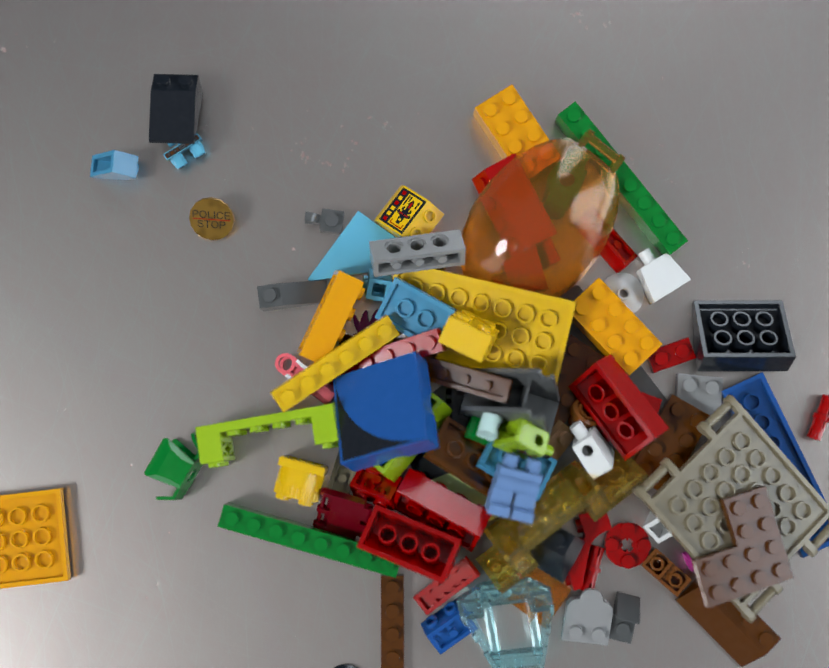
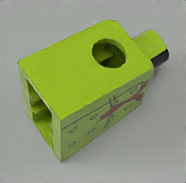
M523 418L500 424L498 437L492 445L505 452L518 454L520 458L527 460V457L549 459L554 452L553 446L547 444L549 433Z

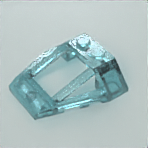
M529 577L481 582L457 598L461 621L471 631L474 641L479 643L484 651L485 658L492 668H544L554 614L550 587ZM525 602L533 647L500 650L492 606ZM536 612H542L541 637ZM484 615L486 620L489 643L480 625L476 620L479 618H484Z

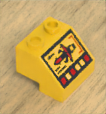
M401 185L374 221L398 238L431 233L445 214L426 198L405 185Z

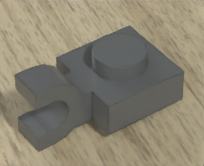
M322 208L321 215L305 212L304 221L305 224L320 225L319 232L341 235L344 211Z

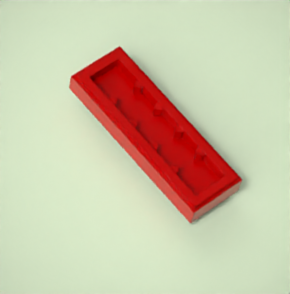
M465 556L454 564L444 584L433 580L417 592L413 599L424 613L428 615L478 578L481 573L469 558Z

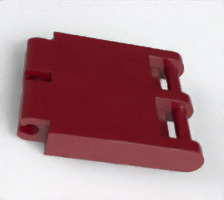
M326 487L322 488L320 492L322 498L316 508L318 514L317 518L313 521V527L352 539H356V536L361 537L372 513L373 505L366 503L367 499Z

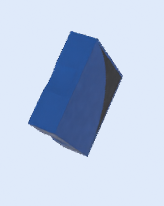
M416 351L337 376L333 379L341 465L355 472L383 464L397 457L412 456L439 448L435 415L431 407L428 363Z

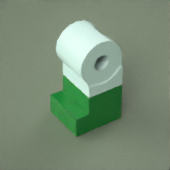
M484 412L480 418L472 416L469 419L464 437L486 445L498 437V428L503 419L496 414Z

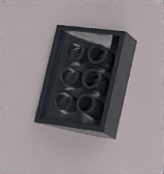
M783 300L693 301L694 354L696 356L697 371L789 370L796 358Z

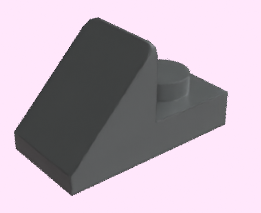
M617 591L609 639L631 644L635 623L640 624V597Z

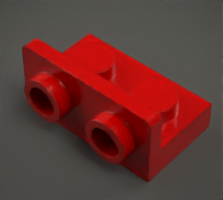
M369 467L357 471L349 486L354 496L367 499V501L372 502L374 505L393 510L395 507L393 500L403 478L399 477L394 483L375 467Z

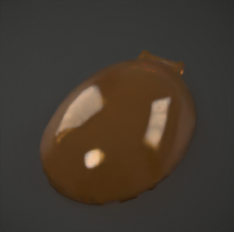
M588 129L578 142L569 137L552 139L534 145L532 148L517 155L488 182L469 211V216L462 230V238L466 248L465 265H461L463 275L556 297L566 293L592 267L610 237L618 213L620 196L619 179L615 172L625 160V156L622 154L618 155L594 135L595 132L592 129ZM590 143L612 161L610 166L586 149L585 145Z

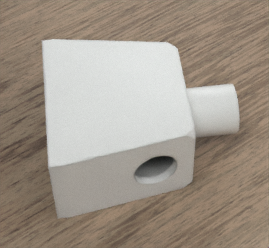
M649 247L638 254L645 266L636 271V275L650 305L691 280L668 253L656 258Z
M581 420L573 423L569 427L574 435L572 448L592 480L613 469L615 451L595 426L586 429Z

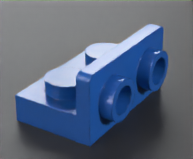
M459 598L447 603L444 608L434 615H430L421 623L427 638L440 655L478 629Z

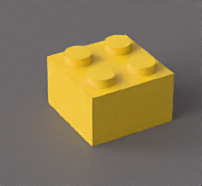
M466 310L457 311L450 315L438 342L482 362L489 355L500 330L496 329V325L490 321L483 320L481 322L475 319V315Z

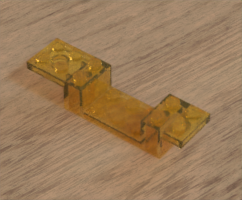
M617 450L614 453L613 469L595 479L574 460L548 480L539 501L535 503L532 524L513 520L509 516V518H499L484 530L493 546L476 558V560L502 595L539 566L529 551L582 510L596 522L633 493L632 490L637 485L640 486L649 476L631 457L625 461Z

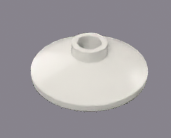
M615 273L604 280V283L633 313L639 310L644 300V290L636 277L628 273ZM620 290L627 292L625 298L620 296Z

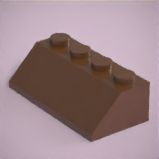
M697 578L675 599L741 667L764 657L781 640L758 614L753 623L746 621L731 601L711 608L705 607Z

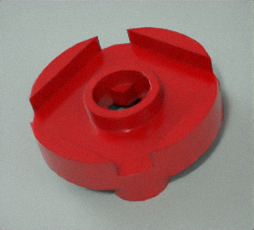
M618 522L612 525V529L608 530L604 536V552L607 558L615 565L626 569L642 564L648 557L651 549V543L646 531L641 526L631 522ZM628 538L631 539L632 548L623 551L622 540L626 539L628 541Z

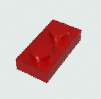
M687 337L659 347L647 361L651 372L655 373L693 360L696 356Z

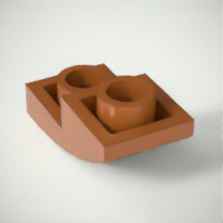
M657 548L641 564L646 571L676 597L692 581L690 577L674 565Z

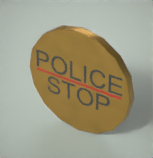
M213 197L202 198L190 210L189 220L191 227L202 238L219 240L227 236L233 228V212L228 204L220 199Z

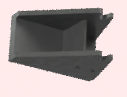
M473 368L514 380L509 402L502 403L465 392L459 410L460 415L469 418L472 416L480 418L484 412L493 413L503 419L502 423L523 418L549 433L550 438L560 401L553 374L544 376L541 374L542 370L529 368Z

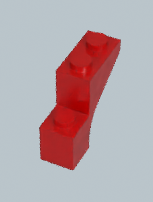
M600 505L575 513L577 518L574 520L578 533H582V536L578 538L584 540L585 544L564 581L566 586L570 585L574 591L581 589L583 586L589 549L592 542L603 532L612 529L604 506Z

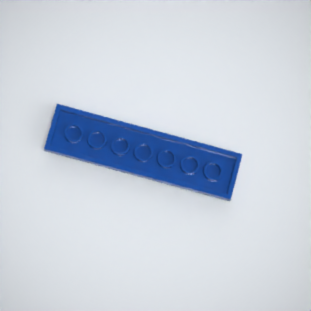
M763 372L721 391L723 399L727 395L733 396L825 500ZM730 409L729 412L732 416L734 412ZM828 519L809 539L810 541L828 524ZM829 538L818 548V551L829 546ZM802 547L797 551L802 558L809 556Z

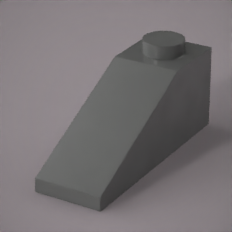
M327 280L257 286L260 309L265 312L319 304L327 288Z

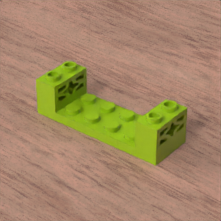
M335 404L195 427L200 464H208L209 468L229 466V461L236 460L232 436L247 435V430H250V433L267 432L271 426L273 429L290 428L291 423L294 422L295 425L312 424L315 445H322V449L339 447Z

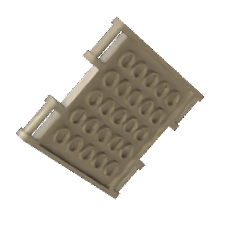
M727 395L723 399V403L705 421H701L696 426L697 430L706 436L708 441L680 469L668 458H664L660 462V466L640 486L637 485L632 490L636 497L649 508L693 559L733 546L720 499L759 486H766L788 560L801 547L806 554L814 557L819 552L818 548L829 538V505L742 405L731 395ZM732 409L734 414L714 432L712 427ZM669 472L672 477L651 497L647 492ZM828 519V524L810 541L809 539ZM780 584L768 587L749 608L747 606L748 603L761 590L731 600V602L746 621L753 623L759 611L775 594L779 595L783 591Z

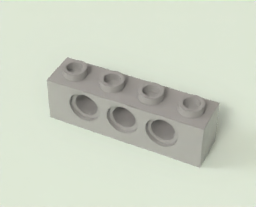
M460 229L369 241L370 260L374 277L465 265L466 248Z

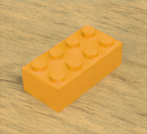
M512 84L474 108V118L502 160L516 153L530 182L553 168L560 161L561 156Z
M340 270L334 271L297 350L299 355L315 362L332 351L337 341L341 342L346 332L343 327L346 321H351L355 313L354 303L356 300L360 301L365 292V288L362 287L363 281Z
M597 278L574 300L577 302L572 322L605 357L611 354L628 376L663 345L600 278Z

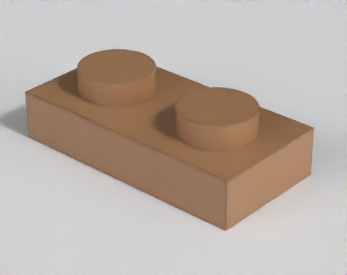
M560 420L552 427L547 443L554 448L551 457L555 460L560 458L574 439V435L569 427Z

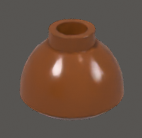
M576 399L569 410L568 423L570 426L581 420L586 429L597 425L581 402Z

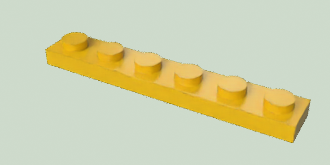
M384 315L270 391V394L284 413L400 334L389 316Z

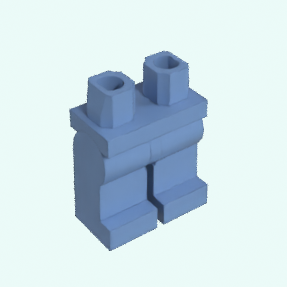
M506 451L502 462H497L484 508L488 514L505 518L510 516L513 520L532 524L534 518L533 511L539 494L540 484L543 480V476L540 474L541 461L536 458L527 457L525 468L517 467L520 456Z

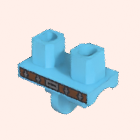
M197 133L195 144H178L163 155L167 161H171L179 170L188 164L182 153L190 149L196 159L206 152L201 143L203 140ZM167 143V144L169 145V147H172L173 145H175V144H177V143Z

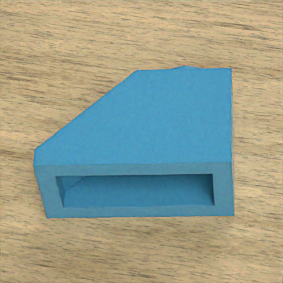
M117 150L92 155L90 177L112 180L134 179L139 171V156Z

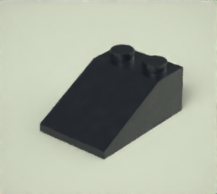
M154 74L150 95L149 143L195 144L203 96L199 75Z

